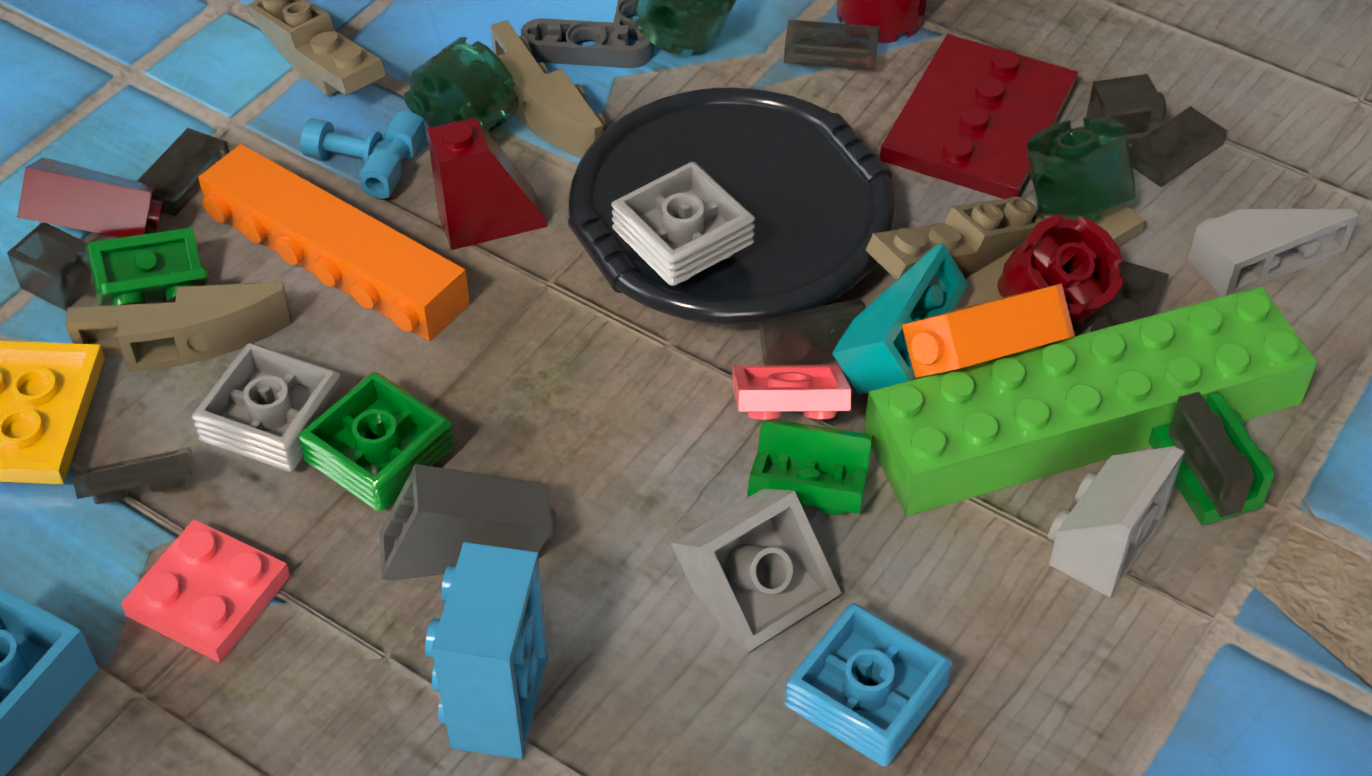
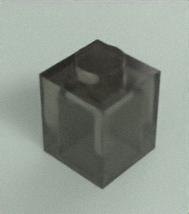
M1148 74L1093 81L1086 119L1102 149L1156 141L1160 122L1166 116V101L1164 95L1161 92H1157Z
M40 223L7 252L20 288L65 311L94 286L87 253L88 243L48 223Z

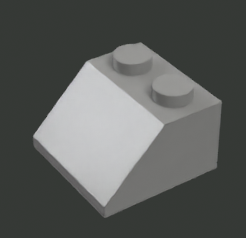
M1171 446L1112 455L1098 474L1090 471L1083 479L1076 493L1075 501L1078 503L1071 512L1063 508L1050 528L1048 539L1053 541L1054 545L1049 565L1111 598L1161 524L1185 451Z
M762 489L671 542L694 594L743 651L750 652L842 594L797 494L792 490Z

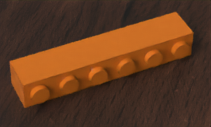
M242 144L238 145L198 176L204 197L202 203L211 218L219 223L225 222L242 232L251 242L255 244L261 243L278 253L287 263L291 265L297 264L306 269L326 286H335L347 293L362 307L374 309L383 314L403 331H412L430 342L470 306L466 269Z

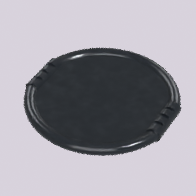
M737 87L709 88L678 93L650 102L624 115L601 133L585 151L572 178L569 193L568 226L615 292L623 293L646 307L685 320L724 325L757 324L782 320L812 311L838 298L860 282L877 263L866 251L873 233L893 230L896 202L892 184V173L839 113H832L811 102L774 91ZM689 162H696L755 217V220L752 222L755 225L752 229L754 232V236H752L754 243L734 253L731 257L721 260L691 276L688 280L671 286L612 228V225L615 223L612 221V217H614L612 210L614 208L611 206V203Z

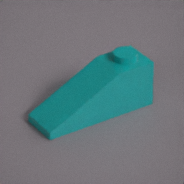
M944 243L935 245L855 317L833 350V356L858 394L913 380L915 376L902 325L954 310L969 285Z

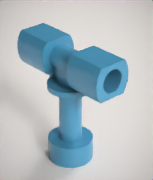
M398 112L384 135L378 131H372L367 139L334 133V126L331 122L310 118L302 130L301 152L304 156L325 160L331 152L363 158L364 167L360 172L362 191L375 198H389L403 176L401 160L413 158L426 138L424 118L413 112Z

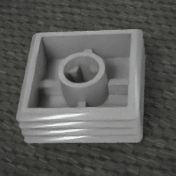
M689 162L611 203V206L614 208L612 210L614 215L612 221L615 223L612 225V228L671 286L688 280L691 276L721 260L731 257L734 253L754 243L752 238L754 232L752 229L755 225L752 222L755 220V217L696 162Z
M247 343L192 414V419L195 420L194 426L198 427L196 432L200 434L198 439L290 472L295 469L304 455L301 452L302 447L299 445L301 440L298 439V434L344 396L341 393L343 387L340 386L342 381L338 379L340 373L254 343Z

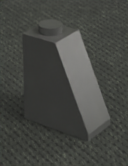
M415 464L380 531L382 579L394 581L443 575L447 566L457 565L463 542L539 553L544 543L551 541L556 529V512L549 505L547 484Z

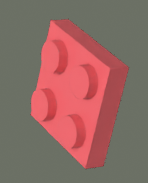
M732 365V387L738 412H748V417L770 420L780 418L781 411H803V416L806 418L830 419L836 417V411H851V388L839 365Z
M193 519L126 596L121 605L127 617L221 663L290 578L287 563Z

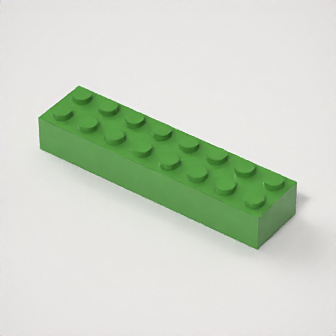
M1260 286L1081 334L964 368L932 374L869 391L864 433L872 436L871 448L906 516L1103 461L1109 459L1112 455L1126 454L1152 447L1148 441L1153 427L1202 414L1207 396L1220 392L1230 408L1240 414L1242 420L1300 405L1314 373L1317 360L1264 288Z

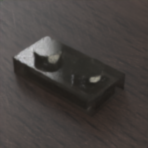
M788 20L784 63L801 64L804 66L838 67L851 70H875L879 27Z
M1190 106L1128 147L1124 162L1158 186L1163 187L1224 145L1228 130Z
M187 128L136 182L157 187L155 200L163 201L162 212L176 216L201 189L198 176L230 152L228 142Z
M1123 261L1119 265L1120 277L1124 274L1122 287L1113 300L1106 307L1098 311L1090 332L1155 315L1165 291L1169 274Z
M860 299L817 306L795 313L759 319L763 364L817 365L837 361L832 352L852 320L866 308L865 303Z
M1200 392L1178 397L1168 434L1177 448L1185 451L1183 458L1220 517L1241 512L1254 480L1249 460L1245 455L1237 451L1225 432L1221 417L1215 411H1211Z
M187 447L79 470L72 479L77 499L93 496L94 504L97 505L129 497L127 488L150 484L151 492L181 487L185 485L184 476L192 475L196 467L192 449Z

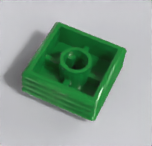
M378 372L370 373L298 434V439L301 440L299 445L302 447L301 452L304 454L303 459L376 511L384 510L399 496L415 464L433 466L455 445L453 441L454 436L451 434L453 431L452 427H450L452 424L451 420Z

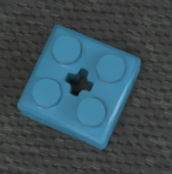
M850 603L786 681L785 705L879 765L887 766L948 686L952 660L858 604ZM870 681H873L878 684L875 686H867V684Z

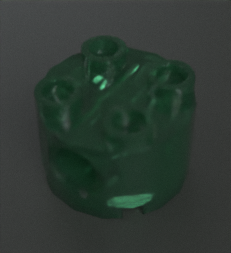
M636 0L633 7V15L637 13L639 17L636 23L638 29L654 45L669 53L678 55L681 54L683 49L694 50L691 56H698L712 50L737 0Z
M459 37L444 47L437 55L412 71L409 80L410 89L405 92L404 100L409 110L423 117L430 128L477 118L489 133L515 115L519 106L518 96L511 99L509 92L515 86V83L502 60L488 46L479 41L469 45L465 43L468 37Z
M1086 117L1083 118L1084 127L1072 129L1070 120L1040 130L1027 143V158L1038 212L1054 215L1066 214L1065 216H1070L1071 220L1074 221L1081 216L1095 222L1101 217V211L1136 197L1137 192L1129 143L1123 123L1111 118Z

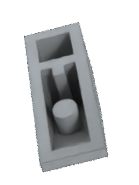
M1237 209L1219 217H1210L1197 225L1187 261L1221 297L1255 288L1346 251L1359 215L1353 209Z

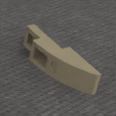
M256 0L247 5L249 14L275 48L299 73L325 95L329 96L340 91L347 96L386 76L382 59L336 32L330 14L307 0Z
M508 20L490 25L493 48L492 67L497 97L524 126L537 136L575 157L582 158L594 140L607 129L603 116L599 112H593L588 105L583 88L579 84L574 85L563 68L549 73L543 62H536L532 56L527 39L523 35L518 36Z
M1020 197L985 202L979 201L977 203L952 206L944 223L873 233L866 251L897 280L935 245L944 243L964 278H967L1019 247L1032 229L1044 219L1036 213L1037 209L1031 202Z
M259 282L177 287L176 300L170 303L69 307L65 325L72 343L100 344L104 357L123 356L129 372L189 364L241 349L247 343L258 342L291 325L292 316L284 282Z

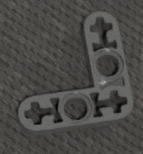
M618 0L614 23L545 18L534 19L523 25L521 36L523 35L527 39L532 56L536 62L638 68L646 65L652 58L662 0ZM631 15H644V16H647V17L644 18V19H638V20H634V19H629V18H627L628 16H631ZM630 38L637 39L635 46H629ZM589 40L597 42L596 44L591 46H581L576 44L581 41Z

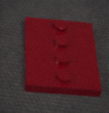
M947 34L881 145L880 160L1001 199L1019 197L1076 86L1078 71Z

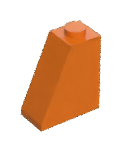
M1062 283L973 304L902 325L915 378L964 368L1075 336Z

